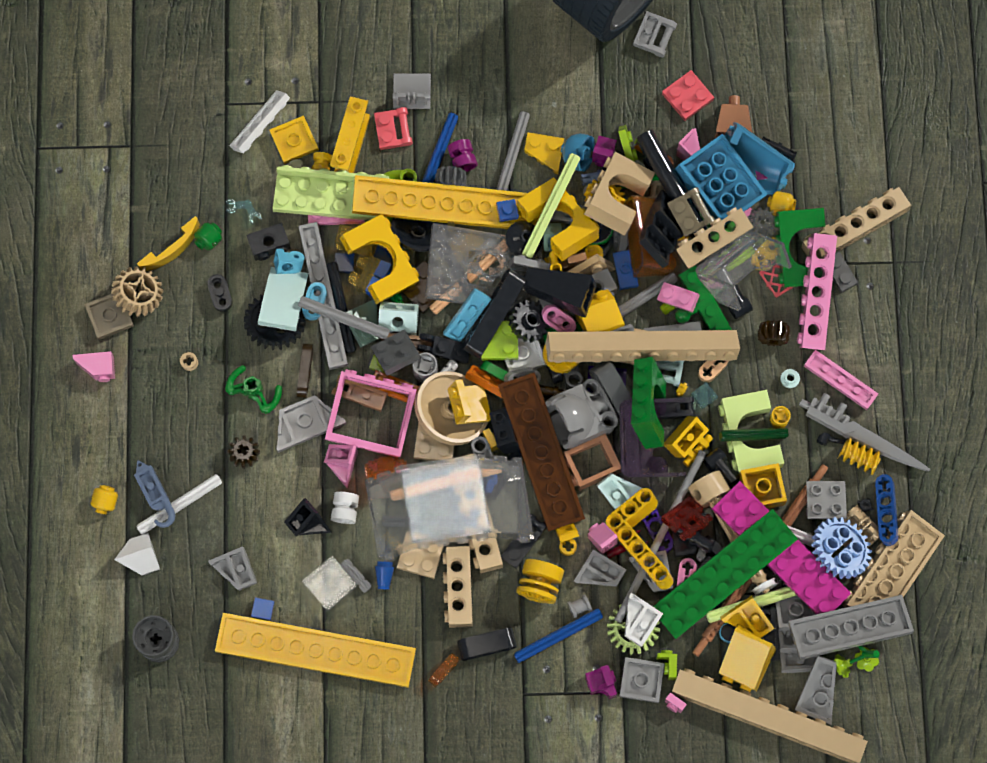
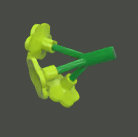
M858 646L860 652L855 654L854 659L846 660L837 654L833 661L836 662L838 674L848 678L850 673L849 667L853 666L855 662H857L858 669H865L867 672L873 671L874 667L879 664V651Z

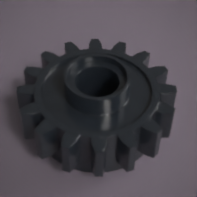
M525 300L522 303L519 302L510 310L512 314L508 318L510 319L509 326L512 329L511 332L517 336L516 338L523 339V342L529 340L532 343L547 334L545 329L549 325L542 318L540 304L535 306L534 301L529 303Z

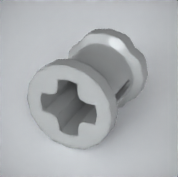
M585 594L578 600L567 602L573 618L587 610L592 611Z

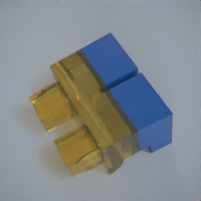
M359 256L356 267L363 271L361 275L352 271L348 277V282L356 287V291L363 292L372 298L367 288L388 276L392 271V264L370 256V258Z

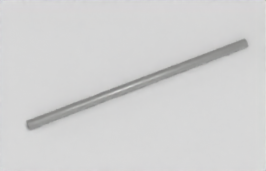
M699 450L650 547L655 555L706 455L702 450ZM641 567L614 619L619 623L622 622L627 613L629 594L633 593L636 595L646 575V572Z

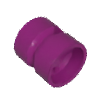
M469 139L457 140L447 146L450 158L453 159V166L460 167L466 172L478 166L476 157L472 154L473 147Z

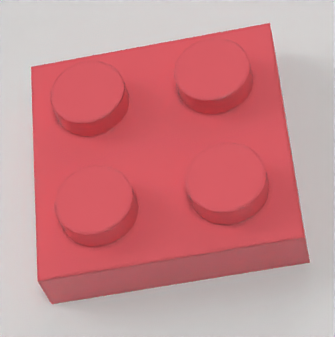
M692 70L662 91V95L684 121L714 100V96Z

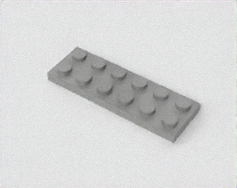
M902 595L794 619L788 622L799 660L913 634L914 632Z

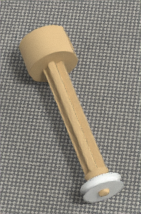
M720 471L712 472L688 487L699 509L709 506L713 508L731 490ZM715 513L730 542L734 541L738 535ZM763 569L751 577L752 583L757 585V587L751 590L755 594L753 597L768 593L770 589L778 585L779 583L774 581L776 578L767 581V574L764 573Z

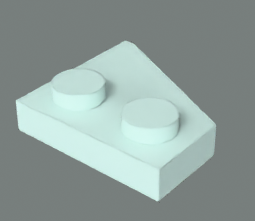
M612 473L596 485L614 510L642 489Z

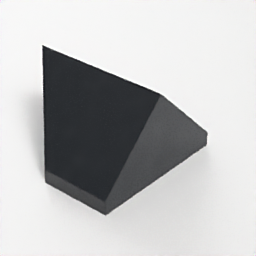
M306 498L299 503L284 521L295 536L332 533L322 517Z

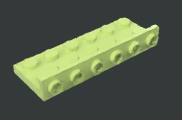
M289 165L278 166L276 169L277 179L273 212L371 220L377 216L352 213L355 175L390 178L384 174L368 175L365 172L349 173L345 170L335 172L324 168L313 170L309 167L293 168Z

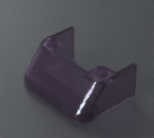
M685 398L654 399L657 417L661 418L665 415L667 410L666 402H685ZM632 399L624 400L619 408L622 473L626 477L686 476V472H668L667 461L662 457H653V448H644L631 425Z

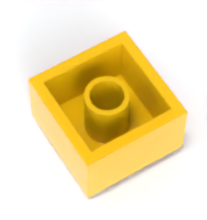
M779 463L740 471V482L767 509L785 506L787 498Z

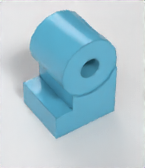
M276 249L273 260L276 274H295L301 272L304 262V255L301 252L291 251L289 253L284 252V249Z

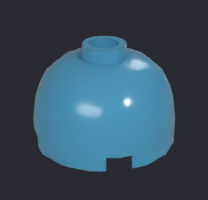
M581 133L571 135L561 146V153L565 164L569 155L573 153L580 157L575 170L586 171L592 163L590 156L591 151L593 152L595 147L594 137Z

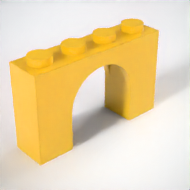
M554 177L517 199V209L528 223L541 215L557 182ZM565 189L556 210L565 212L573 221L568 228L550 238L551 250L561 261H564L599 239L600 230L597 222L584 215L586 210L583 207L581 208L577 204L575 197L569 195Z
M382 214L344 233L340 237L348 255L370 244L381 245L391 254L393 259L391 273L367 288L376 305L415 285L419 281L417 270L410 265V258L407 252L401 249L398 236L393 234L390 229L391 224L386 217L384 218Z

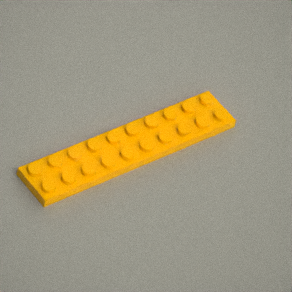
M355 175L352 213L373 216L382 214L384 217L508 229L512 224L526 221V219L518 211V219L499 222L496 202L515 199L517 206V199L527 193ZM537 217L536 219H534V220L531 221L530 223H532L533 225H536V223H537L539 217Z
M223 613L215 652L409 688L416 648Z

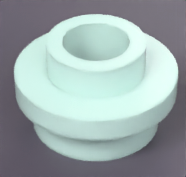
M787 369L782 373L780 380L786 388H794L799 384L800 376L797 371ZM787 376H793L794 380L789 381Z

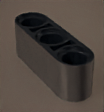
M513 628L500 629L457 641L462 661L517 648Z

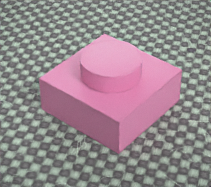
M671 692L665 700L666 706L675 713L677 711L681 713L687 705Z

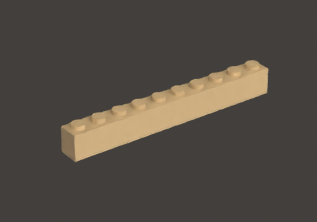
M737 330L548 332L545 343L548 362L556 363L634 362V359L653 357L655 362L737 360L740 351Z
M685 668L684 671L680 670L671 692L676 697L849 763L861 762L868 741L864 740V736L852 733L851 735L845 733L844 728L835 725L832 728L827 726L826 722L821 719L815 718V720L807 718L808 715L799 711L793 713L788 711L789 708L784 705L777 704L775 706L769 704L770 700L759 697L756 699L751 697V693L740 690L738 692L733 690V686L721 683L720 685L714 683L713 678L708 676L701 678L696 676L695 672Z

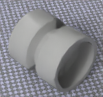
M427 352L419 353L421 359L413 362L412 365L414 377L421 383L431 375L438 373L436 358Z

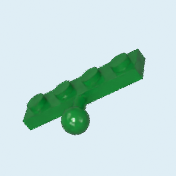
M695 265L679 274L678 276L685 288L698 293L700 296L693 313L683 309L677 310L675 313L677 322L681 324L687 323L690 316L699 312L709 330H732L697 266Z

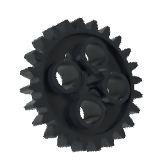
M262 294L260 295V300L254 298L253 304H248V309L245 310L244 329L247 330V336H251L252 342L257 340V346L263 343L264 349L270 345L272 350L275 349V346L282 350V345L285 344L289 348L290 342L296 344V338H301V333L304 332L306 324L302 308L296 331L273 327H259L258 319L264 297ZM283 330V331H285V332H284V333H278L277 331Z

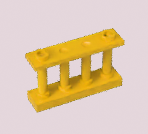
M351 96L349 98L330 163V167H334L335 172L345 170L349 173H354L370 120V114L365 113L368 105L367 100Z

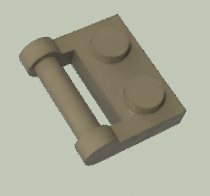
M698 187L667 203L685 237L706 227L715 220L702 201ZM691 197L704 218L701 222L698 221L687 201Z

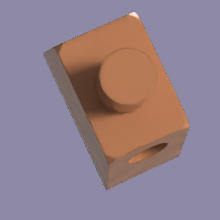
M729 96V104H722L715 138L721 134L725 135L729 126H733V122L741 124L752 132L749 108L747 105H740V96Z

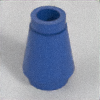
M377 561L375 571L378 589L389 590L394 567H392L393 562Z

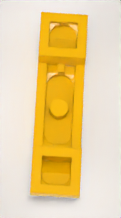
M195 216L182 226L181 230L184 235L157 257L150 252L137 263L139 270L142 271L144 267L146 271L154 270L177 258L194 239V233L200 226L198 218Z

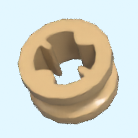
M187 352L181 356L180 364L185 370L192 371L197 368L198 359L195 354ZM189 357L194 360L190 366L187 363L184 364Z

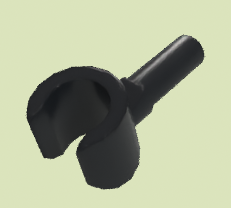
M826 432L820 434L817 439V443L826 446L828 441L845 444V440L831 437Z

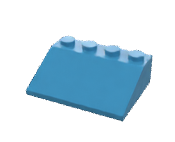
M723 134L675 168L677 175L688 191L698 187L702 201L715 220L719 217L723 220L727 217L726 213L735 207L737 210L742 208L743 212H745L768 195Z

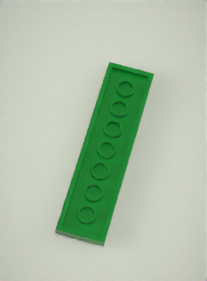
M771 509L653 607L663 613L659 620L673 637L677 639L796 542L798 538L774 509Z

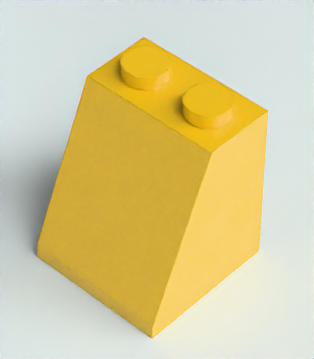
M736 627L719 670V674L723 676L722 680L733 684V682L741 684L739 688L749 693L751 690L757 692L776 648L772 643Z

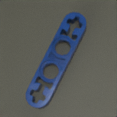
M883 474L877 477L875 481L878 530L881 542L886 546H892L898 541L895 485L889 475ZM885 481L888 482V483L886 484V490H887V491H884V488H883V486H882V485H884V482H885ZM884 498H891V502L888 505L881 504ZM885 515H892L890 522L885 523L882 521ZM887 529H889L891 533L890 539H886L888 535Z

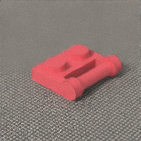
M406 107L374 113L380 150L413 144L412 137L409 135L406 116L408 111ZM399 117L402 139L398 140L394 124V118Z

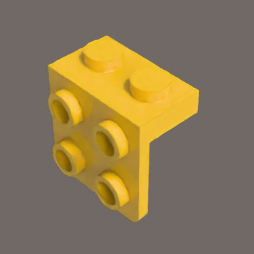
M463 379L455 380L447 389L456 425L489 422L491 420L489 415L490 408L483 387L479 385L464 386Z

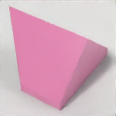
M696 128L692 129L678 143L676 156L683 161L700 150Z
M329 444L324 463L331 468L345 487L348 488L358 455L357 446Z

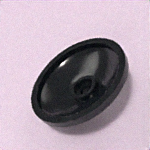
M392 218L391 231L398 236L400 245L409 250L425 252L436 249L444 242L447 235V223Z

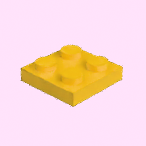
M304 115L269 130L284 164L319 150Z

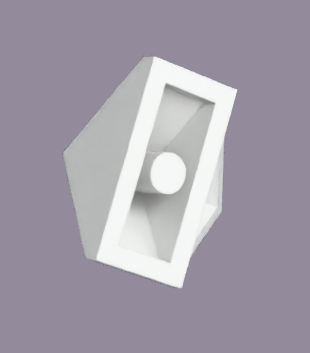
M149 533L129 539L114 559L142 576L160 570Z

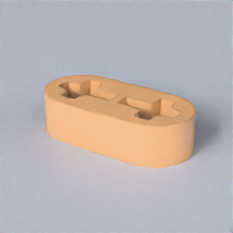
M717 360L706 361L699 369V379L706 383L711 382L726 368L729 361L723 360L724 363L720 362L715 365ZM711 367L713 368L710 373L711 377L708 375L706 377L703 376V370L708 371Z

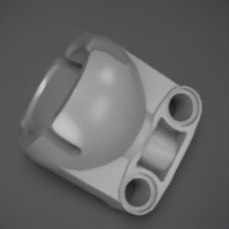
M587 379L583 384L552 396L545 402L559 444L563 445L564 449H572L601 435H608L618 424V418L607 395L595 379ZM586 387L590 388L593 391V393L588 392L586 390ZM604 421H608L611 426L605 425Z

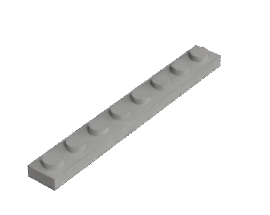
M317 222L300 225L299 231L311 284L315 282L322 283L327 290L324 304L336 308ZM316 291L314 293L315 296H319L321 294L320 291ZM320 315L318 319L329 370L348 366L339 322Z

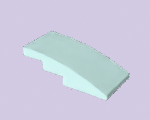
M271 267L258 325L296 331L301 311L298 303L305 294L309 273L276 274L275 267Z

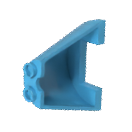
M733 122V126H729L724 136L755 178V170L767 177V179L757 180L765 192L773 195L774 192L785 189L788 180L785 177L793 172L795 163L741 124Z

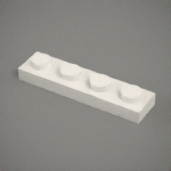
M276 90L229 146L234 151L240 153L247 151L251 147L252 142L263 133V129L274 120L275 115L286 106V102L290 97L286 93Z

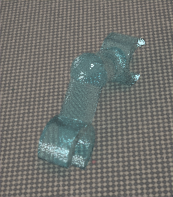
M229 199L226 201V204H234L233 208L226 209L227 212L233 213L237 209L246 208L249 220L253 225L252 218L254 216H258L262 221L260 213L255 211L250 200L235 202Z

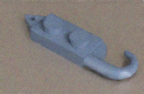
M138 460L134 476L149 506L156 511L165 509L168 514L166 522L161 523L155 519L154 523L161 528L169 527L174 522L176 516L169 498L154 468Z

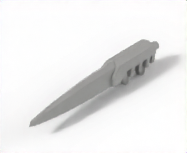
M823 393L819 401L814 397L811 403L804 399L800 402L799 406L808 410L806 413L807 417L847 439L852 438L853 442L858 441L861 446L865 444L867 449L873 448V452L879 451L880 455L923 471L930 470L926 465L854 421L849 422L850 417L843 414L847 408L846 404L841 402L837 410L827 406L826 404L830 398L828 394Z

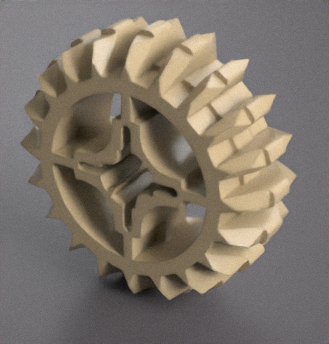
M136 266L134 271L129 267L126 271L122 270L120 275L115 277V281L112 283L111 294L114 295L113 301H118L116 306L123 307L122 313L128 310L129 316L133 312L137 317L141 313L146 316L148 312L152 313L155 308L159 307V302L163 298L161 296L163 289H161V282H156L158 276L152 277V271L146 273L145 267L140 271L138 266ZM137 287H139V288H138L139 293H138V295H137V297H136V293H137V292H135V290L137 289Z

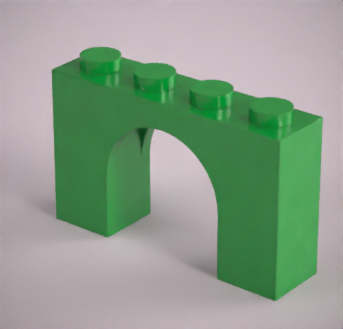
M824 208L778 211L776 216L773 217L774 227H777L778 235H775V245L779 246V254L776 255L777 265H780L781 273H778V282L782 284V288L803 286L804 275H807L808 268L798 264L791 257L789 251L790 240L801 229L825 227ZM815 268V277H822L823 271L821 268Z
M653 357L634 359L631 425L645 449L664 447V429L658 420L654 399L666 398V381Z

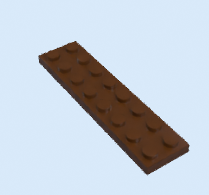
M535 372L498 384L547 531L549 532L584 520L585 517Z

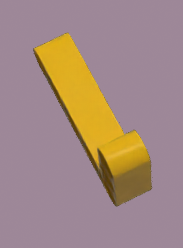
M642 488L607 517L606 525L618 536V541L660 589L665 590L673 585L672 575L633 530V527L654 511L658 505V500L653 492L648 488ZM654 562L652 566L647 567L649 563ZM666 575L663 580H659L661 576Z

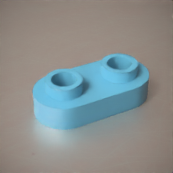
M319 282L312 283L308 287L305 297L324 304L327 296L326 287ZM316 291L321 292L319 296L314 295ZM302 308L306 319L316 320L320 317L319 314H310L309 310Z

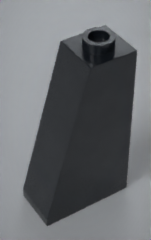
M528 267L526 274H524L526 278L524 287L528 294L586 318L597 286L592 275Z

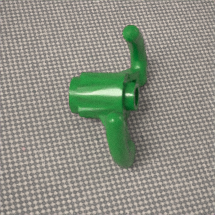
M243 365L236 368L226 382L225 391L229 395L243 394L258 403L262 413L268 414L273 411L280 402L282 386L277 385L275 387L273 400L267 404L262 394L263 387L260 379L250 376L243 383L234 385L235 379L246 370V367Z

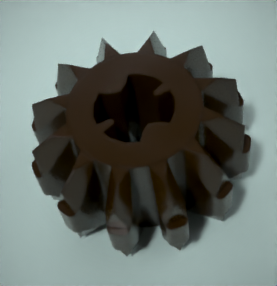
M767 320L760 323L758 340L762 344L775 347L788 343L790 326L780 320Z
M243 435L241 441H239L238 437L235 438L236 444L233 442L229 443L232 449H228L227 453L231 455L229 457L230 462L235 461V467L241 463L242 469H245L246 463L252 467V460L258 462L259 459L255 455L260 454V450L257 449L259 444L257 442L253 443L254 439L252 437L247 440L246 436ZM242 449H244L247 452L246 455H243V453H241Z

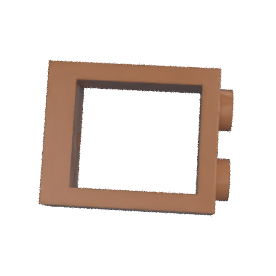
M606 434L563 452L566 465L572 475L574 487L577 486L579 491L602 481L610 473L616 475L622 471L619 460ZM600 445L610 468L582 480L571 457Z

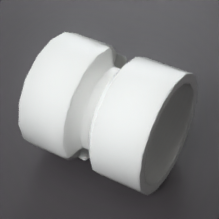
M335 492L333 499L335 508L332 509L331 521L342 524H355L357 512L354 509L358 507L359 495L349 492Z

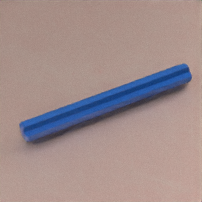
M454 113L448 114L422 182L433 183L457 123L458 115Z
M595 609L515 652L514 656L517 662L520 663L603 618V615L599 609Z

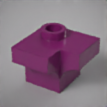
M598 135L593 150L592 162L599 167H603L607 158H612L616 152L617 140Z
M608 665L585 673V679L591 695L603 693L608 699L617 697L614 686L616 678L613 670L610 671Z

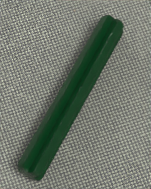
M786 427L722 430L719 432V440L722 442L785 439L789 436Z

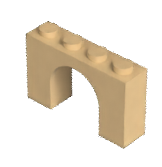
M615 152L612 158L608 157L603 167L606 170H601L597 178L600 182L599 184L595 183L590 192L593 196H589L584 205L587 207L584 215L625 236L637 211L615 200L610 194L608 187L611 185L624 186L643 196L655 172Z

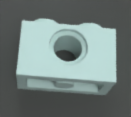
M381 302L378 325L388 328L390 330L389 333L394 331L400 332L404 329L407 334L416 333L419 305ZM395 317H400V318H402L403 320H402V321H396L394 318H395Z

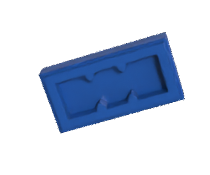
M626 250L612 253L619 289L625 290L638 287L632 251Z

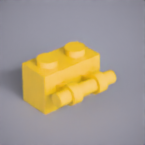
M687 416L664 442V446L674 457H686L683 464L689 467L694 462L699 450H706L713 438L709 434L704 437L709 429L698 417Z

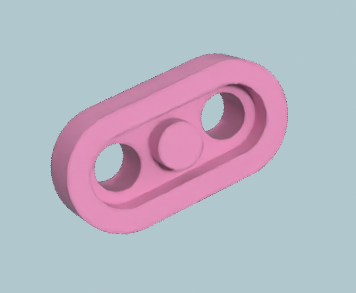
M553 304L543 308L542 318L558 332L575 331L576 322L565 311ZM554 311L553 315H548V313ZM567 321L568 324L563 326L562 324Z

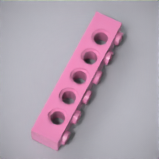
M813 233L811 237H808L807 248L810 249L809 256H806L805 267L808 268L807 275H804L803 286L806 287V290L801 298V306H804V309L799 317V325H802L801 332H798L797 344H800L799 348L825 350L837 243L836 235ZM819 248L825 252L823 259H819L816 256V251ZM817 267L823 271V275L820 278L814 275V270ZM815 286L821 290V294L818 297L812 294V289ZM813 305L819 309V313L816 316H812L810 313V308ZM811 324L817 328V332L814 335L808 333V327Z

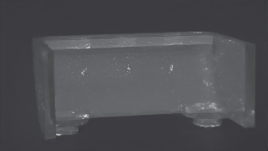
M749 230L706 259L696 268V274L718 303L739 311L741 306L734 290V286L754 269L768 271L776 264L790 269L792 265L783 242Z

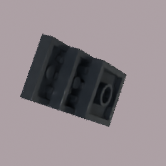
M664 190L659 192L652 204L639 239V243L662 268L669 264L670 254L676 251L677 240L684 235L667 205L670 199Z

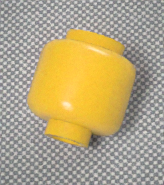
M776 191L772 196H769L767 207H770L772 215H776L778 211L795 210L796 199L790 193Z
M100 485V487L94 489L91 506L96 508L95 512L107 514V511L115 509L118 493L114 491L115 488Z

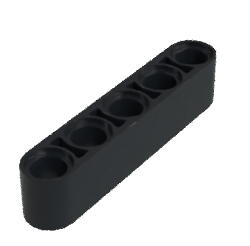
M510 268L506 270L490 296L491 301L480 314L461 347L462 350L476 358H480L523 288L526 282L524 276Z

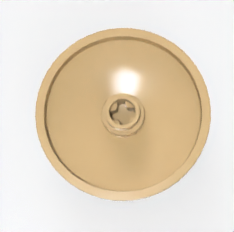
M443 371L431 375L419 387L415 396L417 419L422 428L432 438L441 443L457 446L468 444L484 431L488 422L456 425L447 389L455 380L463 379L464 386L477 384L466 379L463 374Z

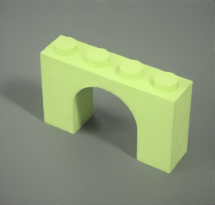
M767 390L722 398L721 405H718L719 414L724 417L725 423H722L723 430H737L739 423L743 419L769 413L771 410ZM742 441L726 442L728 452L732 453L733 456L731 466L738 475L741 470L777 463L782 468L784 465L780 445L754 449L746 446Z

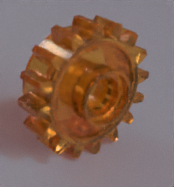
M391 456L374 458V461H368L365 464V476L376 484L396 483L407 474V462L404 459H399V457L392 458Z

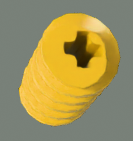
M848 438L838 458L843 455V462L850 458V465L857 462L858 469L864 465V472L871 468V475L873 476L881 459L880 452L877 451L873 455V448L866 452L865 444L858 448L859 442L856 441L852 445V438Z

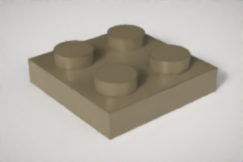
M113 294L84 304L98 340L134 327L128 310L122 313L123 307L116 306L118 301H113Z

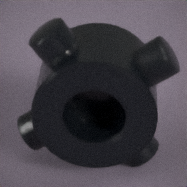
M871 499L858 500L857 504H859L863 512L873 510L870 502Z

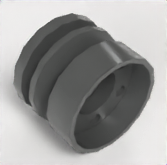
M151 615L144 617L137 622L133 629L132 639L134 646L146 659L152 662L161 663L169 660L179 648L180 640L177 631L161 616ZM159 637L161 640L158 641V644L156 645L154 641H157Z

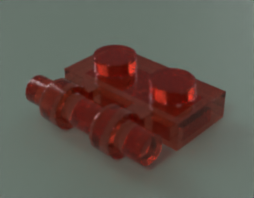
M689 496L664 514L661 521L674 532L682 529L683 532L679 536L685 541L687 538L695 536L699 529L707 527L713 518L710 514L701 515L703 507ZM692 520L696 521L692 526L689 524Z

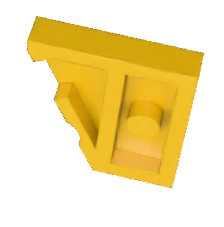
M528 132L524 152L536 158L542 165L552 169L555 174H558L562 156L561 146L564 143V138Z
M752 596L720 617L724 623L727 622L759 638L775 629Z

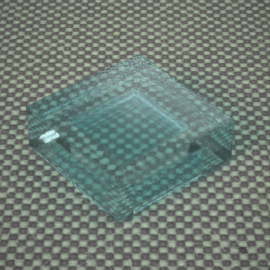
M707 382L691 393V396L694 397L702 409L718 399V396Z

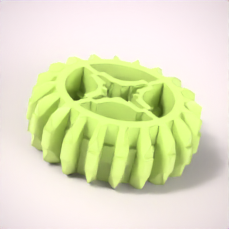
M614 609L613 614L616 616L618 610ZM609 616V620L614 623H607V627L613 629L609 630L607 634L610 636L614 635L610 639L611 643L618 641L615 648L618 649L622 645L623 653H625L626 648H630L629 653L631 655L634 649H636L638 654H641L640 646L631 640L629 642L624 640L618 632V629L625 632L626 622L618 623L614 620V616ZM654 627L642 646L644 651H648L647 644L652 647L654 646V642L651 639L658 640V636L654 633L660 632V628Z

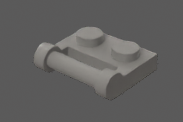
M646 11L633 46L663 58L666 53L665 48L672 31L677 27V23ZM661 25L666 27L659 46H655L653 44Z

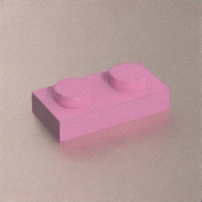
M664 282L657 300L693 313L700 295Z

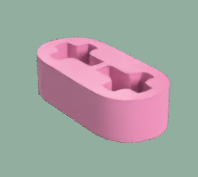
M685 558L680 562L676 587L684 579H687L696 572L697 565L693 559ZM686 563H690V566L693 567V569L689 570V575H685L686 570L682 568Z

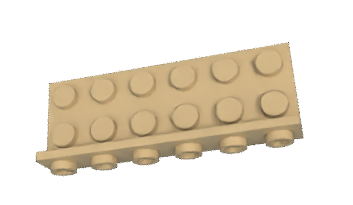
M912 510L901 512L897 517V543L892 546H886L883 543L878 545L875 550L876 555L868 562L869 566L865 568L863 574L858 575L854 580L853 584L855 586L850 591L851 594L842 603V606L846 608L899 595L904 597L945 535ZM888 531L887 539H890L891 533Z

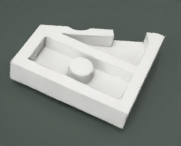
M630 593L624 636L642 647L663 613L633 593Z

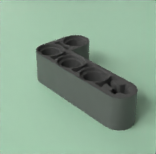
M608 361L601 362L589 369L588 372L591 378L595 379L604 390L617 418L630 436L635 433L631 425L632 397L612 363Z

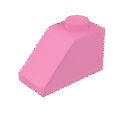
M111 351L73 355L75 363L95 380L109 382L110 379H115L114 356Z
M604 522L600 525L596 523L589 528L588 538L600 554L603 555L617 544L618 536Z

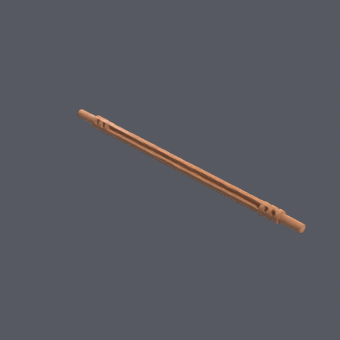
M822 464L814 477L808 481H820L828 467ZM806 485L782 518L783 522L788 526H792L807 504ZM750 578L729 595L721 607L739 602L752 584V579ZM722 620L708 625L701 635L702 639L692 652L695 656L699 657L706 645L712 642L724 624Z

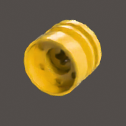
M525 559L522 573L529 577V579L522 578L519 580V584L522 586L517 587L516 593L534 602L555 604L557 597L554 595L558 594L559 590L552 586V584H561L564 570L557 565L545 561Z

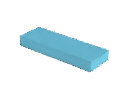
M474 288L443 331V335L454 341L461 342L491 301V297Z

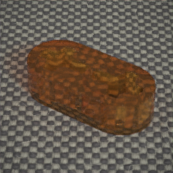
M450 654L428 681L436 688L454 669L460 659L455 654Z

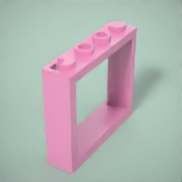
M346 369L345 372L341 371L324 440L343 445H355L360 449L400 458L417 389H413V385L402 383L401 386L396 385L394 380L383 378V381L376 380V376L364 374V376L356 375L357 371ZM345 380L408 395L396 448L332 433Z

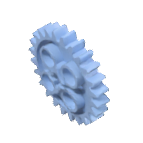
M834 517L831 520L827 519L825 522H822L814 530L815 535L812 536L814 542L811 546L816 548L812 553L818 554L815 560H821L820 567H827L826 573L833 571V577L839 574L840 579H843L845 576L847 579H850L851 577H857L869 566L868 562L872 558L868 555L872 550L867 549L871 543L865 542L868 536L861 535L863 529L857 530V524L851 526L850 520L844 523L843 517L839 520ZM849 539L852 540L850 544L832 558L831 555Z

